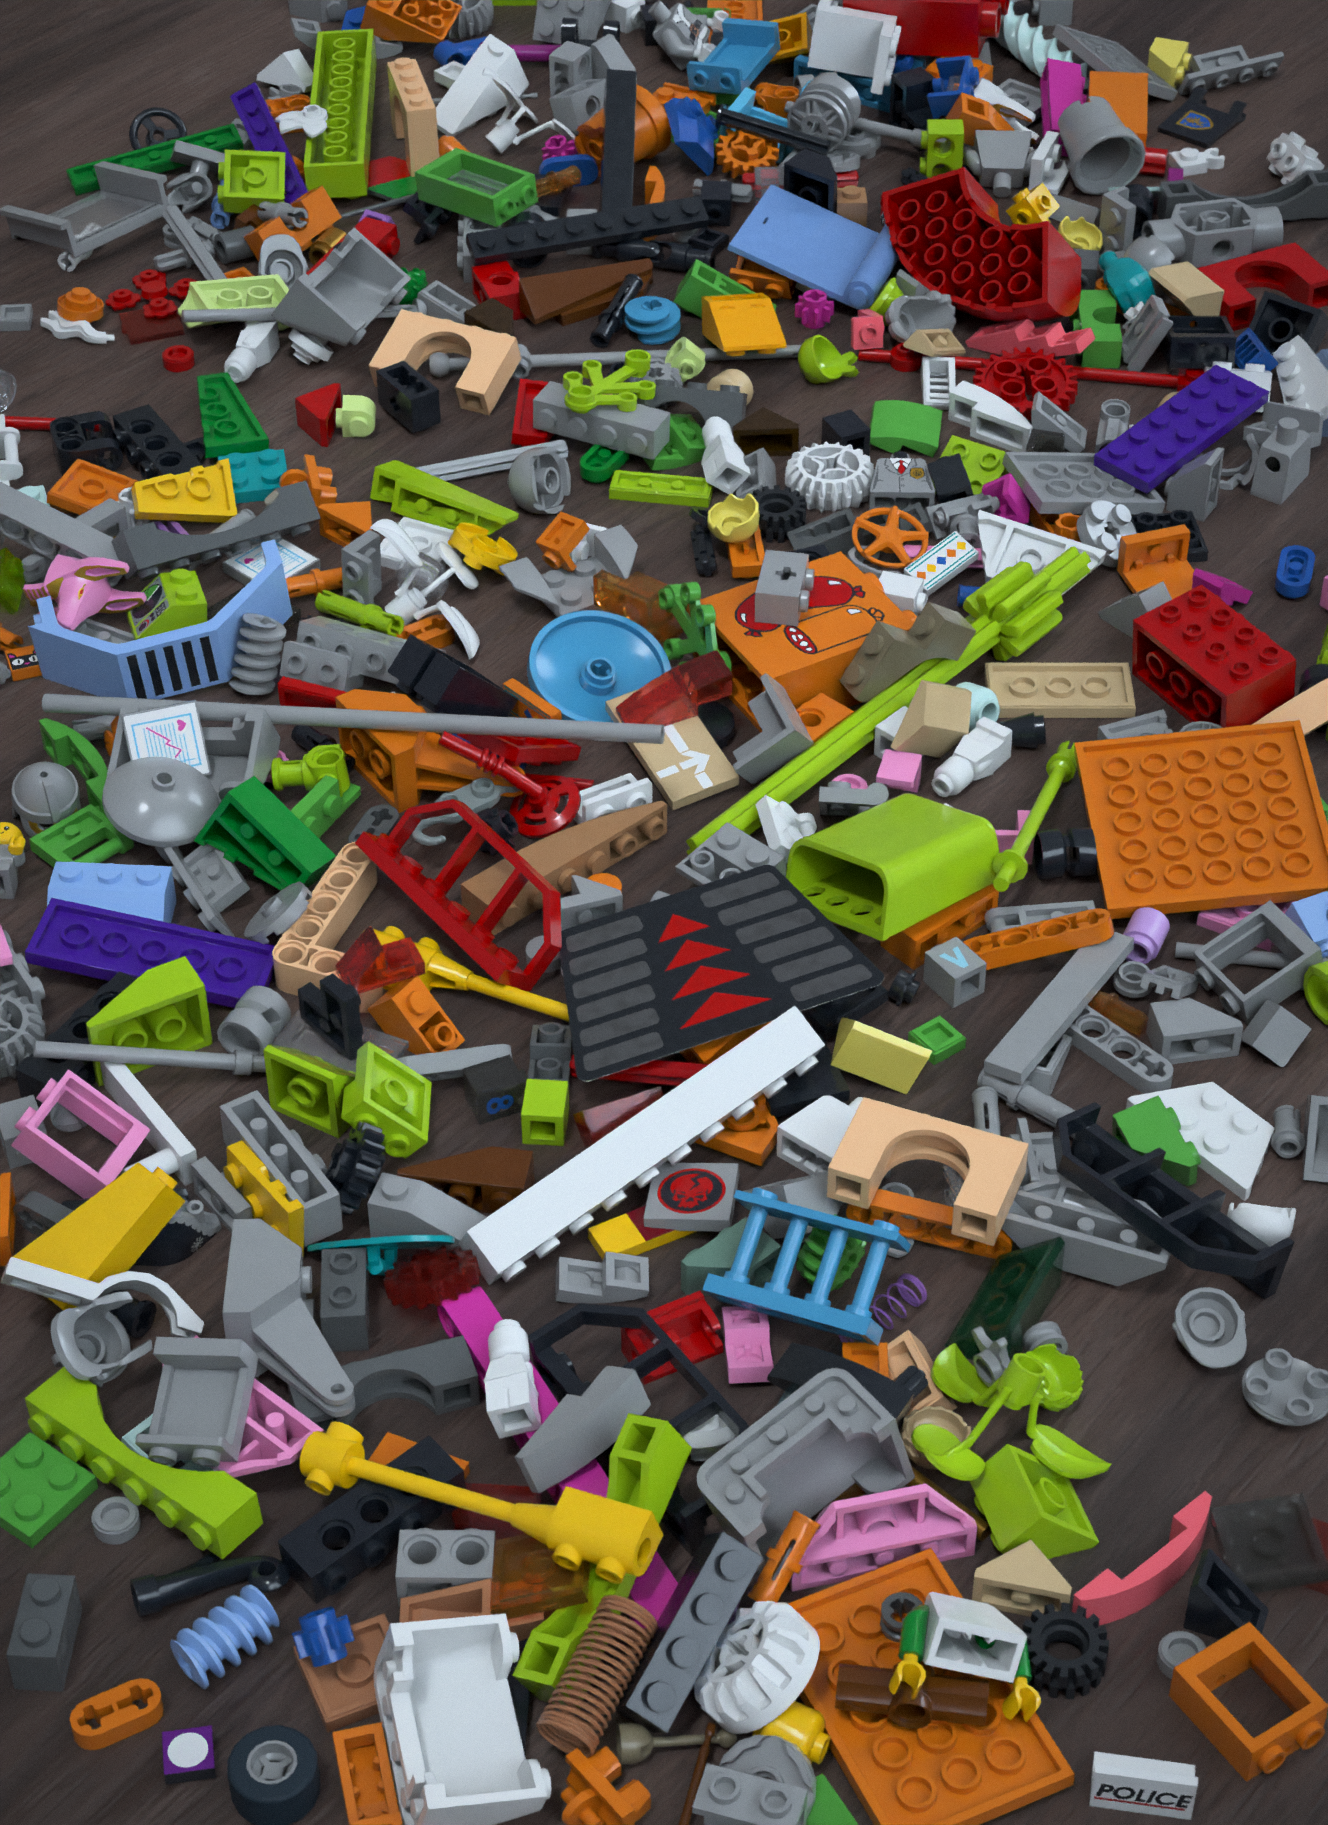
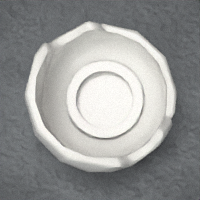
M1230 1203L1227 1217L1268 1246H1272L1290 1237L1296 1208L1239 1203L1237 1208L1234 1209V1203Z

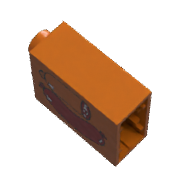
M841 551L809 562L808 569L815 570L813 590L809 591L808 611L801 612L798 626L755 622V591L758 580L700 599L701 605L711 604L714 607L718 650L727 652L731 660V675L729 679L723 680L717 686L760 732H762V729L748 702L766 690L760 679L762 675L767 673L785 688L795 709L819 693L825 694L847 708L862 702L852 696L840 682V679L876 621L878 620L909 631L917 618L911 610L901 611L885 595L884 588L878 577L872 572L864 574ZM694 652V661L700 663L701 657L697 652Z

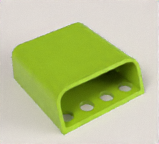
M904 793L794 842L788 856L786 878L829 921L883 942L889 937L993 884L997 876L993 870V861L999 853L998 840L994 827L987 819L911 793ZM815 893H822L817 896H808ZM845 902L844 904H841V905L831 906L832 904H835V903ZM860 912H870L864 915H855Z

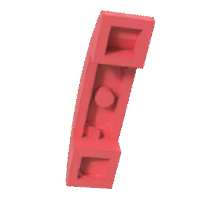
M1204 1491L1176 1513L1172 1519L1169 1543L1121 1580L1107 1568L1075 1593L1072 1612L1076 1613L1078 1606L1086 1609L1085 1618L1088 1619L1092 1614H1095L1100 1619V1626L1134 1614L1163 1596L1187 1572L1201 1548L1205 1537L1212 1496Z

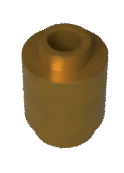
M335 227L326 230L310 247L309 259L311 263L315 265L346 233Z

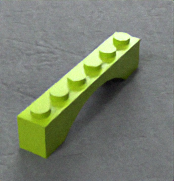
M65 1367L61 1368L25 1397L30 1416L28 1425L38 1438L43 1441L50 1440L60 1447L65 1456L74 1462L79 1460L91 1468L94 1475L105 1484L111 1482L120 1488L133 1504L138 1506L143 1504L149 1508L165 1526L169 1528L175 1526L188 1536L189 1540L198 1549H208L221 1559H224L263 1525L257 1493L225 1471H193L172 1468L150 1461L130 1450L115 1437L106 1424L96 1385L88 1380L75 1378Z
M628 1413L610 1454L609 1483L606 1498L653 1512L658 1524H660L692 1447L668 1421ZM587 1562L577 1583L564 1602L547 1620L532 1630L512 1676L539 1700L548 1702L552 1697V1692L556 1690V1685L560 1682V1677L564 1674V1669L572 1659V1654L576 1651L577 1645L580 1644L584 1631L592 1621V1616L596 1613L601 1599L607 1595L628 1598L636 1576L625 1574L621 1584H614L596 1574L597 1564ZM610 1609L615 1614H621V1611ZM598 1623L599 1627L605 1628L602 1624ZM593 1631L595 1635H600L597 1631ZM590 1639L591 1642L597 1643L594 1639ZM585 1646L587 1650L593 1651L589 1646ZM582 1654L584 1658H589L586 1654ZM574 1669L576 1673L582 1674L579 1670ZM570 1677L572 1681L578 1682L574 1677ZM566 1685V1686L568 1687V1689H573V1690H575V1689H574L573 1687H571L570 1685ZM562 1692L565 1697H570L567 1693ZM558 1700L560 1704L566 1705L563 1701Z

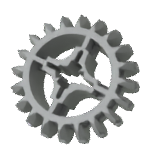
M451 0L463 7L446 36L450 40L452 38H471L472 35H481V32L487 31L488 27L492 25L494 14L492 0Z
M14 990L5 995L0 991V1081L1 1078L7 1076L16 1079L15 1069L24 1058L29 1057L34 1052V1042L46 1041L45 1021L42 1020L37 1004H31L27 996L17 997Z

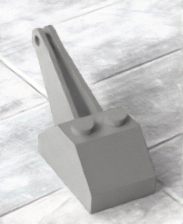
M233 1219L222 1311L225 1339H242L259 1356L255 1377L270 1370L316 1404L326 1414L333 1417H343L350 1414L355 1408L354 1385L347 1377L315 1323V1300L307 1299L306 1293L312 1292L311 1266H303L302 1248L261 1219Z

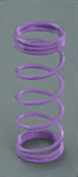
M902 1274L897 1279V1283L889 1285L886 1295H877L874 1298L873 1306H870V1308L874 1309L880 1324L886 1329L892 1330L893 1322L886 1312L876 1307V1301L879 1298L887 1297L892 1311L900 1318L907 1317L904 1306L897 1299L889 1296V1291L892 1287L897 1286L902 1298L914 1307H919L920 1304L927 1300L926 1288L912 1274ZM903 1279H908L919 1289L922 1300H919L915 1292L904 1285ZM890 1299L902 1308L903 1316L894 1309ZM876 1310L885 1315L891 1324L890 1327L882 1322ZM839 1335L841 1342H848L846 1337Z

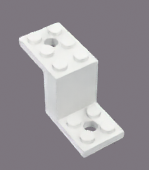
M820 0L816 9L807 67L871 77L873 80L870 93L882 95L884 86H890L891 75L895 68L897 56L895 52L901 33V26L896 25L898 16L839 7V1Z

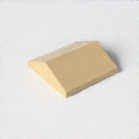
M921 680L890 747L897 751L941 758L961 741L964 734H969L972 692L965 688Z

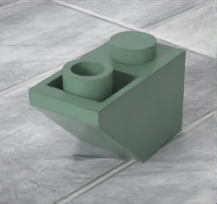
M745 1217L732 1227L724 1228L716 1238L701 1248L690 1251L681 1261V1291L689 1295L700 1290L704 1296H710L703 1291L707 1275L710 1273L723 1277L725 1271L731 1270L748 1218ZM764 1231L761 1233L747 1278L750 1279L749 1284L760 1288L764 1287L765 1282L771 1281L782 1248L780 1244Z

